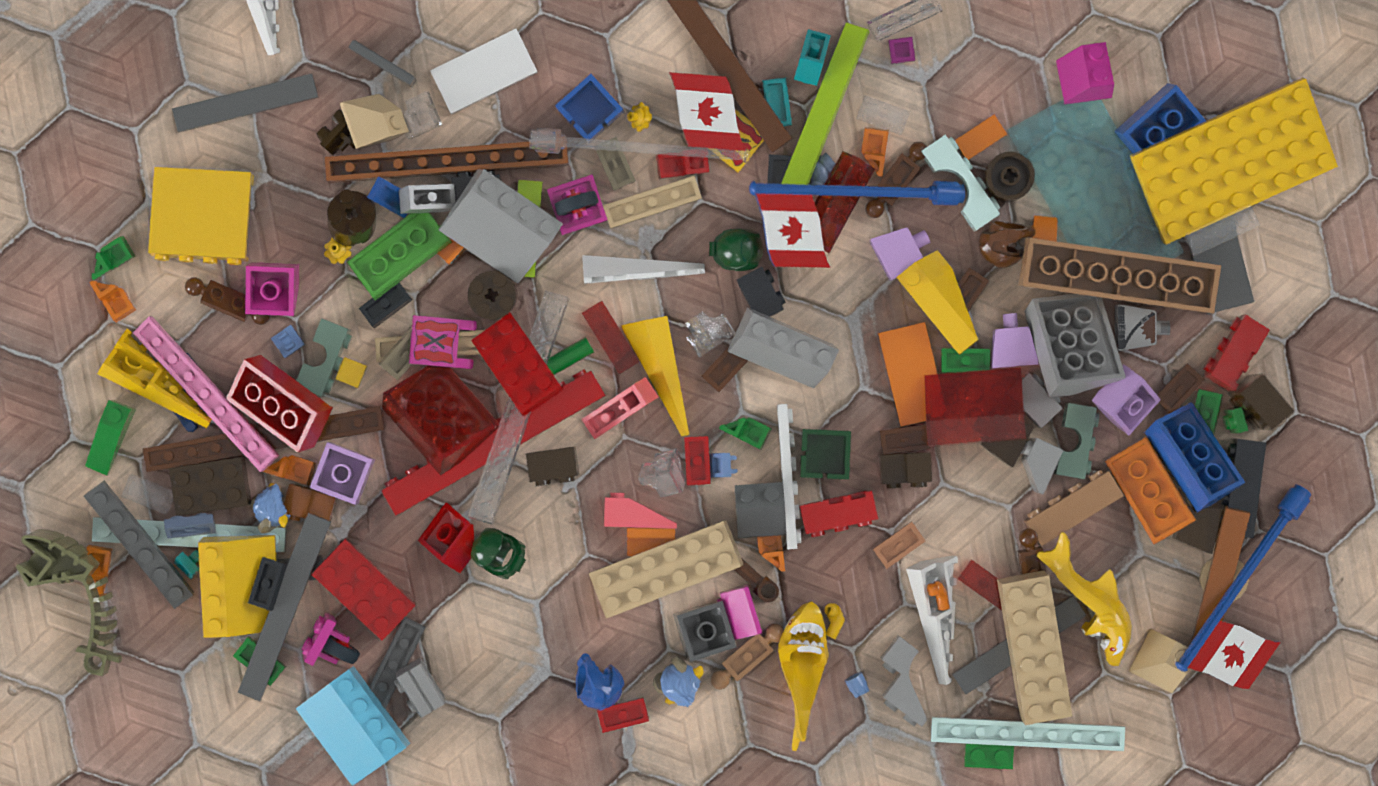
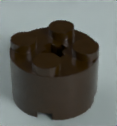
M1013 151L997 155L989 162L984 172V184L987 191L995 199L1003 202H1012L1022 198L1030 191L1035 181V171L1032 163L1023 155ZM1007 171H1009L1010 175L1014 174L1015 176L1011 183H1009L1008 179H1004Z
M348 189L336 195L329 203L327 209L328 229L332 238L345 246H354L355 244L367 242L373 236L376 228L374 202L367 198L365 194Z
M487 271L479 274L472 280L468 288L467 297L471 309L478 316L487 320H500L514 309L517 302V290L514 283L506 275L496 271ZM489 290L499 293V296L495 297V302L486 298L489 295Z

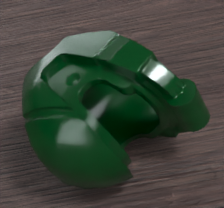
M727 229L719 234L714 242H709V256L713 257L715 262L725 270H753L759 266L763 256L764 248L760 234L750 229Z
M486 528L475 538L472 545L471 558L479 567H482L489 573L502 579H509V577L513 576L517 571L520 572L526 561L524 559L526 546L515 537L499 529ZM512 549V556L509 562L503 567V561L508 552Z

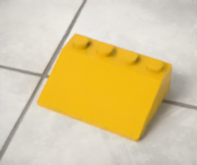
M275 535L202 537L198 542L203 638L261 633L270 610L249 604L248 601L262 557L277 561Z

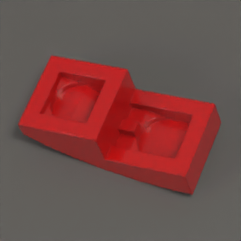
M707 148L656 155L659 179L710 172Z

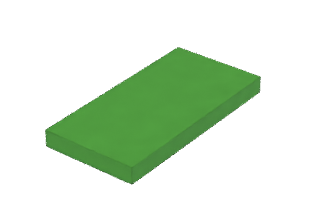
M411 213L347 261V263L373 299L377 300L452 241L439 231L440 225L431 213Z

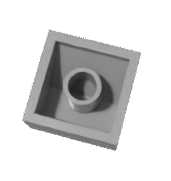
M1031 438L1026 442L1021 452L1023 454L1021 460L1033 491L1044 494L1063 450L1038 438Z

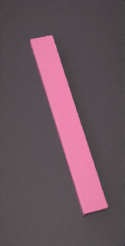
M149 316L133 332L260 472H263L279 456L274 448L240 411L226 400V396L152 316Z

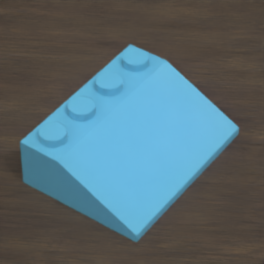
M354 666L296 708L352 786L385 764L410 744L409 740L387 710L383 708L381 702L370 690Z

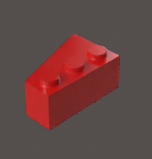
M1246 314L1241 315L1240 318L1237 316L1234 318L1229 326V329H1231L1230 334L1227 338L1223 337L1216 347L1219 350L1214 358L1210 357L1203 367L1206 370L1203 376L1226 391H1236L1239 386L1236 382L1242 373L1247 372L1250 360L1257 354L1270 329Z
M871 490L799 505L805 534H811V538L825 535V530L834 529L835 532L848 530L849 525L867 526L871 525L873 520L878 519Z

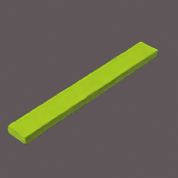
M846 22L781 184H809L869 35L868 29Z

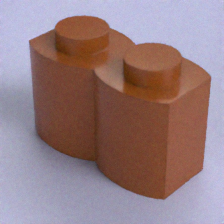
M291 483L289 484L283 505L287 510V515L290 514L291 516L289 519L300 521L301 518L306 519L308 513H312L331 521L338 498Z

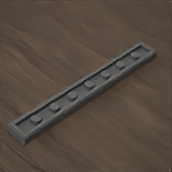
M312 513L307 514L287 565L274 609L269 611L238 693L257 701L262 700L332 521Z

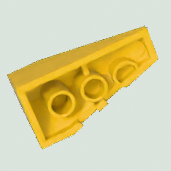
M938 250L914 262L897 276V279L959 355L978 341L955 273Z

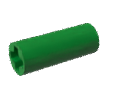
M584 337L544 361L552 373L556 375L593 354L594 350L587 338Z

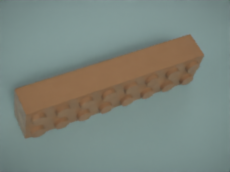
M1025 237L1018 285L1214 314L1221 265Z

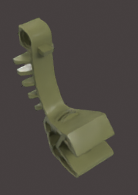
M38 529L23 536L21 542L35 552L30 559L16 566L28 587L57 582L58 584L71 583L74 579L83 582L90 602L91 628L88 645L78 646L76 652L85 654L84 667L87 672L104 676L109 672L111 661L120 663L122 655L96 647L97 645L104 647L111 644L117 635L114 633L100 634V631L108 632L117 626V620L101 621V617L114 614L117 608L116 606L101 608L100 602L111 599L113 593L112 591L100 595L98 593L97 587L109 582L107 577L97 582H94L92 574L100 563L91 554L88 555V551L81 544L79 545L78 541L69 536L64 537V534ZM94 656H97L101 659V667H98L94 664Z

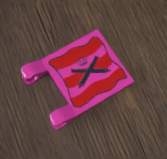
M413 315L409 364L472 369L474 365L472 359L457 358L459 329L475 331L477 322Z

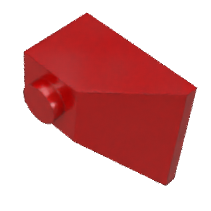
M445 502L418 539V542L442 563L461 573L471 560L474 525L450 504Z

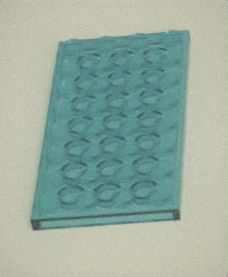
M1061 100L1007 130L1018 152L1032 163L1035 171V183L1053 216L1058 220V225L1068 243L1167 258H1175L1184 253L1178 240L1167 245L1163 244L1129 156L1131 153L1114 132L1117 128L1102 100L1064 104V101Z

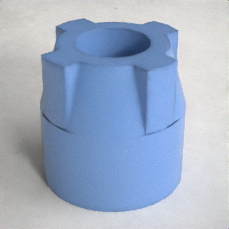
M862 672L856 673L845 680L846 685L855 698L870 691Z

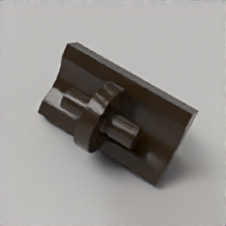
M338 109L332 117V120L337 123L335 128L330 131L324 126L316 133L321 141L320 145L332 155L339 149L343 152L348 145L355 149L342 110Z

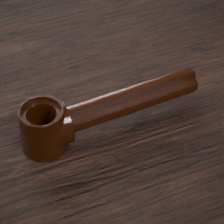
M742 559L744 565L734 569V571L754 588L752 592L762 601L773 602L779 595L777 584L767 575L763 578ZM767 584L775 588V595L770 599L764 598L761 594L762 587Z

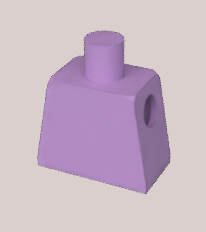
M908 228L869 240L889 281L894 280L914 262L923 258L919 248L931 243L925 230L912 236Z
M1017 313L1003 314L1004 329L993 330L990 369L1038 365V358L1029 326L1018 327Z

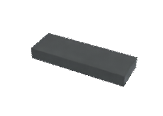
M352 40L348 48L413 88L417 81L413 75L356 40Z

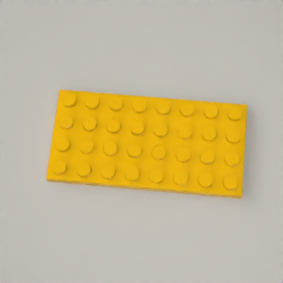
M1300 78L1129 155L1162 242L1166 245L1338 167L1306 78Z

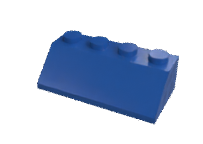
M1192 402L1156 420L1144 432L1196 512L1211 506L1245 483Z

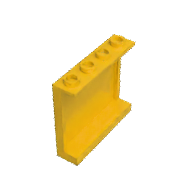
M154 167L148 253L154 256L157 261H169V257L179 258L180 262L188 263L193 262V259H203V263L217 264L218 260H227V264L241 265L242 261L248 262L246 254L251 186H254V175L251 172Z

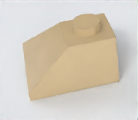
M380 94L340 103L356 149L392 141L409 132L401 109Z
M1150 628L1129 672L1173 693L1188 673V671H1180L1175 665V662L1180 660L1188 647Z

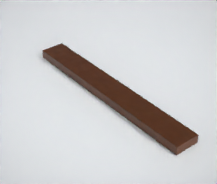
M667 0L717 74L727 78L733 97L772 153L792 140V136L697 0Z

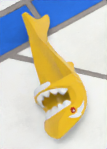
M1061 532L1056 547L1051 551H1039L1037 557L1055 573L1057 578L1079 600L1095 612L1091 621L1085 622L1081 629L1085 636L1095 637L1101 636L1102 633L1107 634L1102 638L1100 645L1105 651L1108 664L1119 666L1131 639L1132 624L1128 611L1119 599L1114 574L1109 569L1099 579L1091 582L1077 574L1070 562L1069 539L1066 533Z
M812 601L801 605L790 617L778 644L781 668L795 707V723L792 737L793 751H797L800 740L804 742L806 739L811 708L829 657L823 617L819 607Z

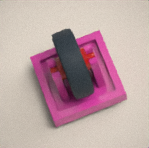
M593 174L547 189L556 219L563 223L560 228L562 236L608 221Z
M325 612L323 617L319 615L313 626L314 634L312 638L307 637L301 648L303 650L304 662L311 666L314 665L318 656L334 664H337L338 660L355 664L360 656V652L349 645L350 637L334 629L336 624L335 617Z

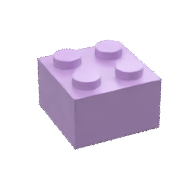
M1123 364L1125 379L1105 385L1097 392L1092 402L1111 423L1129 436L1161 399L1142 377Z
M327 442L310 488L357 505L375 459L332 442Z

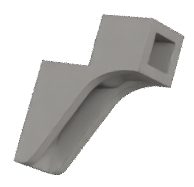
M897 635L881 656V659L884 661L882 665L892 674L896 671L899 672L882 695L886 699L884 704L894 712L899 709L905 713L903 718L914 727L917 723L923 726L927 718L909 677L911 663L919 651Z

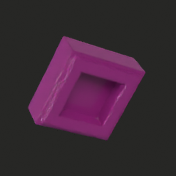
M913 37L888 40L891 65L916 61Z

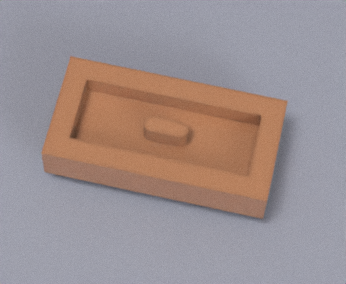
M911 521L872 550L885 568L888 569L926 542V540Z

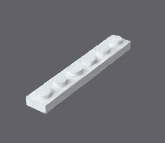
M787 404L777 405L785 502L787 549H797V543H801V530L796 529L795 519H800L799 505H794V495H798L797 481L792 479V471H796V458L791 457L790 447H795L794 433H789V423H793L792 409L787 408Z

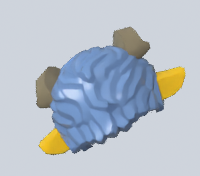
M270 483L268 488L264 489L262 493L256 494L251 500V509L260 523L258 530L261 533H269L277 528L278 525L285 528L288 519L291 517L290 514L286 515L287 510L282 501L283 493L275 483Z
M676 656L672 659L673 664H670L663 672L655 676L653 686L658 693H663L666 696L665 703L669 705L676 703L678 706L689 707L694 702L697 689L700 687V678L704 674L703 667L693 668Z

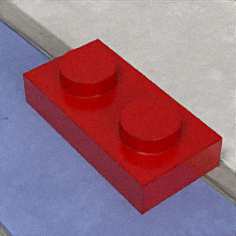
M708 436L684 437L687 485L711 484Z
M644 697L614 704L610 708L603 710L597 709L602 733L649 721Z

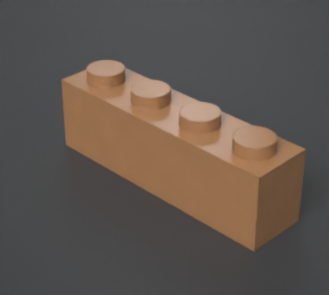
M1100 469L1088 476L1090 480L1082 485L1081 482L1076 483L1068 488L1070 493L1061 497L1059 494L1047 501L1049 506L1042 510L1037 507L1027 514L1029 518L1024 520L1028 528L1036 531L1039 546L1045 545L1058 537L1061 532H1066L1124 496L1109 471L1102 472Z

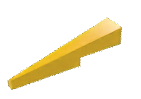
M664 316L621 325L681 436L689 435L668 317Z
M127 328L97 374L207 428L212 419L198 407L194 399H191L183 391V387L159 361L156 362L146 352L147 348L143 344L140 345L132 337V332Z

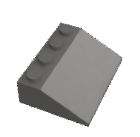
M477 169L440 226L439 231L518 284L552 242L563 223L486 170Z
M1068 294L1033 298L1024 312L1049 398L1074 395L1125 379L1126 376L1102 297Z

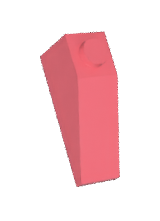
M645 377L581 420L593 438L596 439L659 396Z
M610 492V497H605L604 527L677 529L676 522L631 498L625 497V493Z

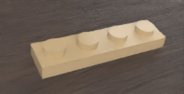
M691 176L603 205L610 229L701 200L702 197L695 176Z

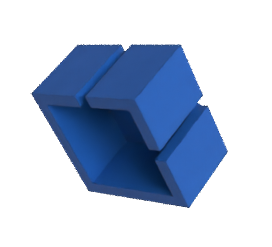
M592 74L587 76L555 105L556 109L570 125L575 122L573 125L574 129L588 144L604 131L602 126L604 123L609 126L624 113V109Z

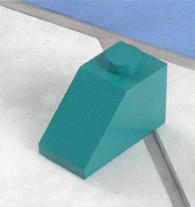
M810 29L807 30L794 80L805 84L818 85L831 35Z

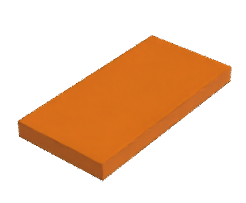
M925 322L878 333L900 427L948 416Z
M1147 437L1105 461L1154 545L1196 521V518Z

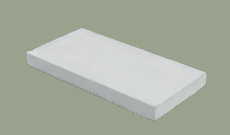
M517 29L430 70L451 114L538 73Z

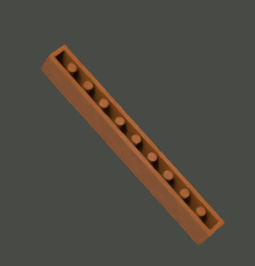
M567 139L325 157L326 181L328 183L377 180L378 176L383 179L449 175L461 172L475 173L477 169L503 171L569 166Z

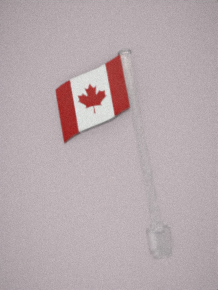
M668 72L675 89L679 122L687 146L565 137V135L561 134V129L549 128L531 130L529 138V148L535 149V152L559 154L560 149L571 147L742 160L744 163H747L750 159V151L744 149L737 127L731 87L724 76Z

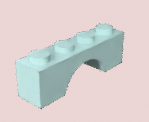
M945 134L921 152L933 173L940 171L951 172L963 181L967 191V200L961 214L975 232L1000 215L998 211L1000 206L993 196L989 198L985 193L986 185L979 176L977 178L974 177L970 171L973 167L966 157L961 158L957 152L959 146L952 137L948 139Z

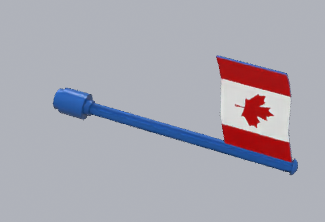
M752 181L749 185V192L751 195L756 196L763 218L766 248L774 267L831 268L824 252L820 219L812 195L928 198L932 201L933 205L952 206L963 203L965 199V187L957 181H934L929 188L756 183L755 181Z
M1295 484L1293 488H1289L1277 506L1280 510L1278 518L1180 660L1175 662L1176 667L1180 671L1186 672L1188 671L1187 668L1204 672L1231 686L1242 689H1249L1281 642L1264 639L1241 626L1220 620L1287 522L1292 519L1298 520L1310 503L1311 493L1298 484Z

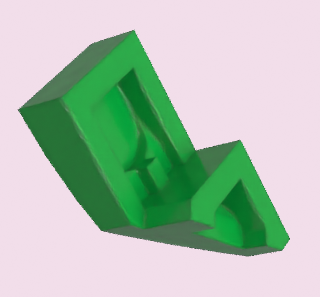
M124 236L113 240L101 248L100 252L96 253L95 259L97 261L95 271L92 273L93 280L99 279L136 257Z
M744 417L719 427L720 430L762 450L772 428L750 417Z

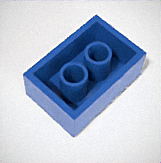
M1167 83L1114 132L1134 154L1206 120L1177 85Z

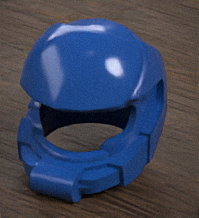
M587 653L582 654L577 661V698L581 699L584 705L593 709L603 710L610 708L621 696L624 687L623 676L612 664L608 665L603 673L600 672Z

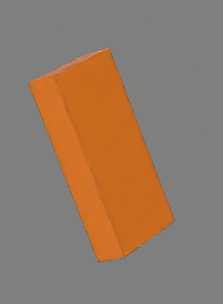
M994 114L957 138L955 142L959 146L963 157L969 160L1006 136L1007 133Z

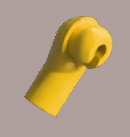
M829 603L824 608V612L830 621L826 635L836 640L845 622V618L837 604Z

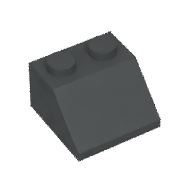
M783 482L735 485L738 539L786 535Z
M723 601L693 607L673 614L688 661L692 662L736 648Z

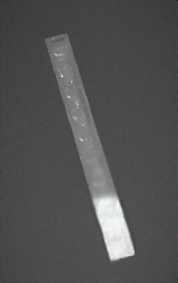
M549 291L544 293L529 336L530 341L546 364H548L569 302L567 296ZM510 397L507 400L468 517L492 525L531 414L530 412L523 417Z

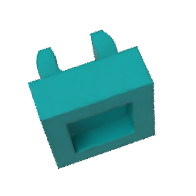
M195 550L189 556L181 552L174 561V564L190 580L200 569L196 565L199 562V552Z

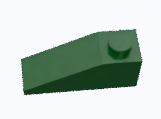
M108 400L99 421L85 467L108 476L136 409L115 400Z

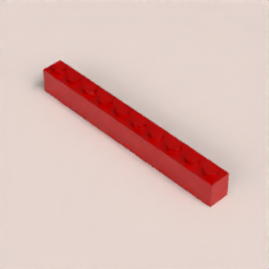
M583 369L573 375L574 380L565 384L562 381L560 383L563 387L561 391L523 417L519 410L515 408L510 411L511 417L504 421L502 417L489 423L490 429L483 433L481 429L468 435L469 441L463 444L458 441L447 447L448 453L442 456L437 453L426 459L427 465L421 468L416 465L405 471L406 477L400 480L395 477L384 483L386 488L381 491L395 516L605 397L606 395L593 372H586Z

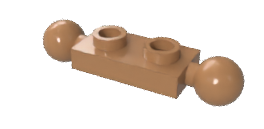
M774 623L767 627L764 637L758 634L747 640L722 662V665L726 668L724 671L719 670L712 674V686L718 690L725 689L729 685L732 676L738 682L774 651L769 644L780 641L784 628Z

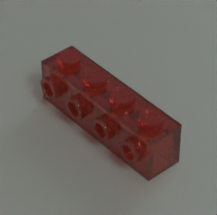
M842 151L824 185L867 186L875 168L859 157ZM818 195L814 203L820 219L824 252L830 253L861 196Z

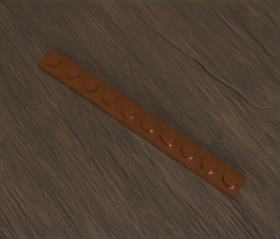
M381 406L329 415L317 442L385 430ZM264 427L255 428L274 450L290 447ZM226 434L142 449L146 472L244 455Z

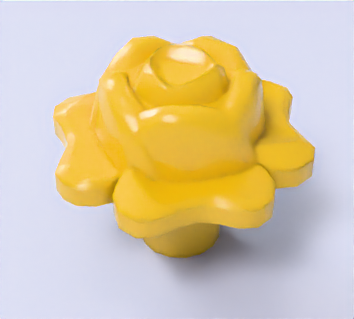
M640 102L637 106H632V112L627 114V120L632 122V128H636L638 132H641L644 128L647 129L652 119L649 107L644 106L643 102Z
M333 238L324 245L326 249L324 256L329 258L332 264L337 262L343 264L352 255L350 251L352 246L342 245Z

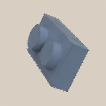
M199 513L190 517L173 516L170 519H164L167 538L216 533L213 514Z

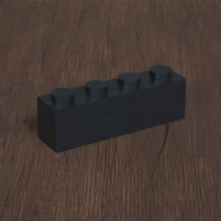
M1233 438V443H1229L1228 457H1231V462L1245 483L1223 497L1221 504L1224 505V510L1225 507L1250 512L1244 537L1254 538L1266 442ZM1222 515V517H1221L1219 529H1220V526H1221V522H1222L1223 515Z

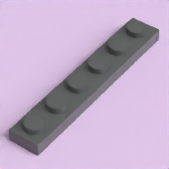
M105 480L84 495V498L174 609L194 595L195 592Z

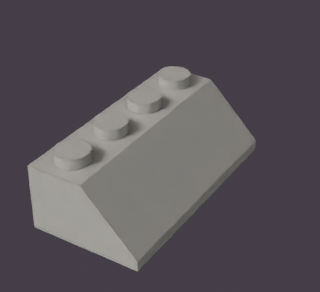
M747 307L728 348V352L811 388H815L830 371L839 349L827 341Z

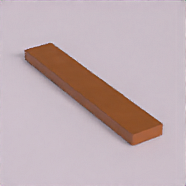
M1225 507L1191 642L1233 583L1250 517V512Z

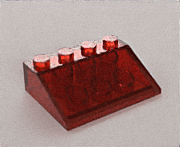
M428 365L383 392L382 409L439 475L444 474L461 463L500 427L499 422L450 367Z
M1021 367L924 375L927 440L930 448L1027 440Z

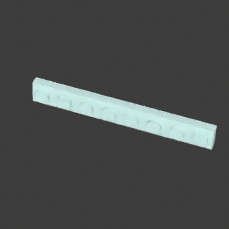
M93 517L92 542L121 543L101 517ZM137 520L156 545L198 547V542L202 537L275 535L276 552H285L287 528L277 527L269 533H261L258 530V526L215 524L216 533L167 538L164 521Z
M932 717L931 742L1124 751L1125 726L1053 722L1025 725L1022 721Z

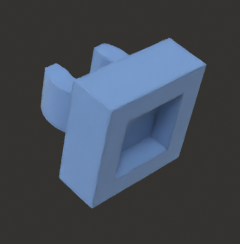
M289 325L271 338L284 358L289 357L305 345L292 325Z
M730 453L709 454L711 478L731 477V474L738 472L737 469H731V460H737L736 456L730 455Z

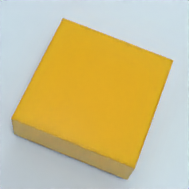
M344 357L335 379L359 388L367 366Z

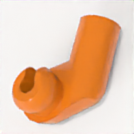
M940 581L929 583L927 585V592L930 596L936 597L937 609L939 611L949 609L948 594Z

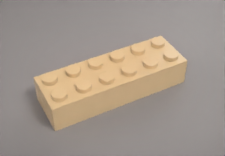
M723 520L589 573V576L607 619L739 568L744 564L727 520Z
M1043 570L997 579L1021 721L1025 725L1072 717L1049 575Z

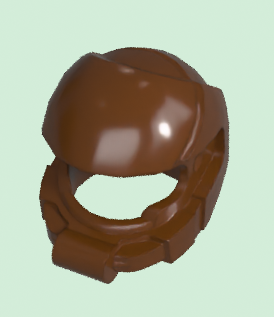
M992 220L989 229L982 231L980 235V253L986 261H989V263L998 268L1011 267L1022 259L1023 254L1008 244L1015 243L1018 239L1024 237H1034L1036 229L1034 226Z

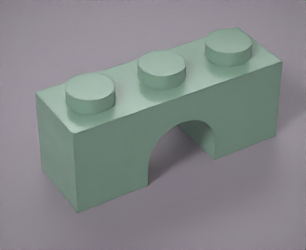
M321 318L312 341L321 344L326 349V360L317 367L303 363L296 381L316 395L324 397L325 393L329 394L334 385V380L331 379L334 371H339L343 358L340 357L344 348L348 349L351 343L352 335H349L351 330Z
M1065 403L1061 427L1073 429L1078 435V444L1072 451L1062 452L1053 474L1085 479V476L1090 474L1092 461L1088 460L1089 452L1094 451L1096 437H1092L1093 428L1098 427L1100 414L1096 413V407Z

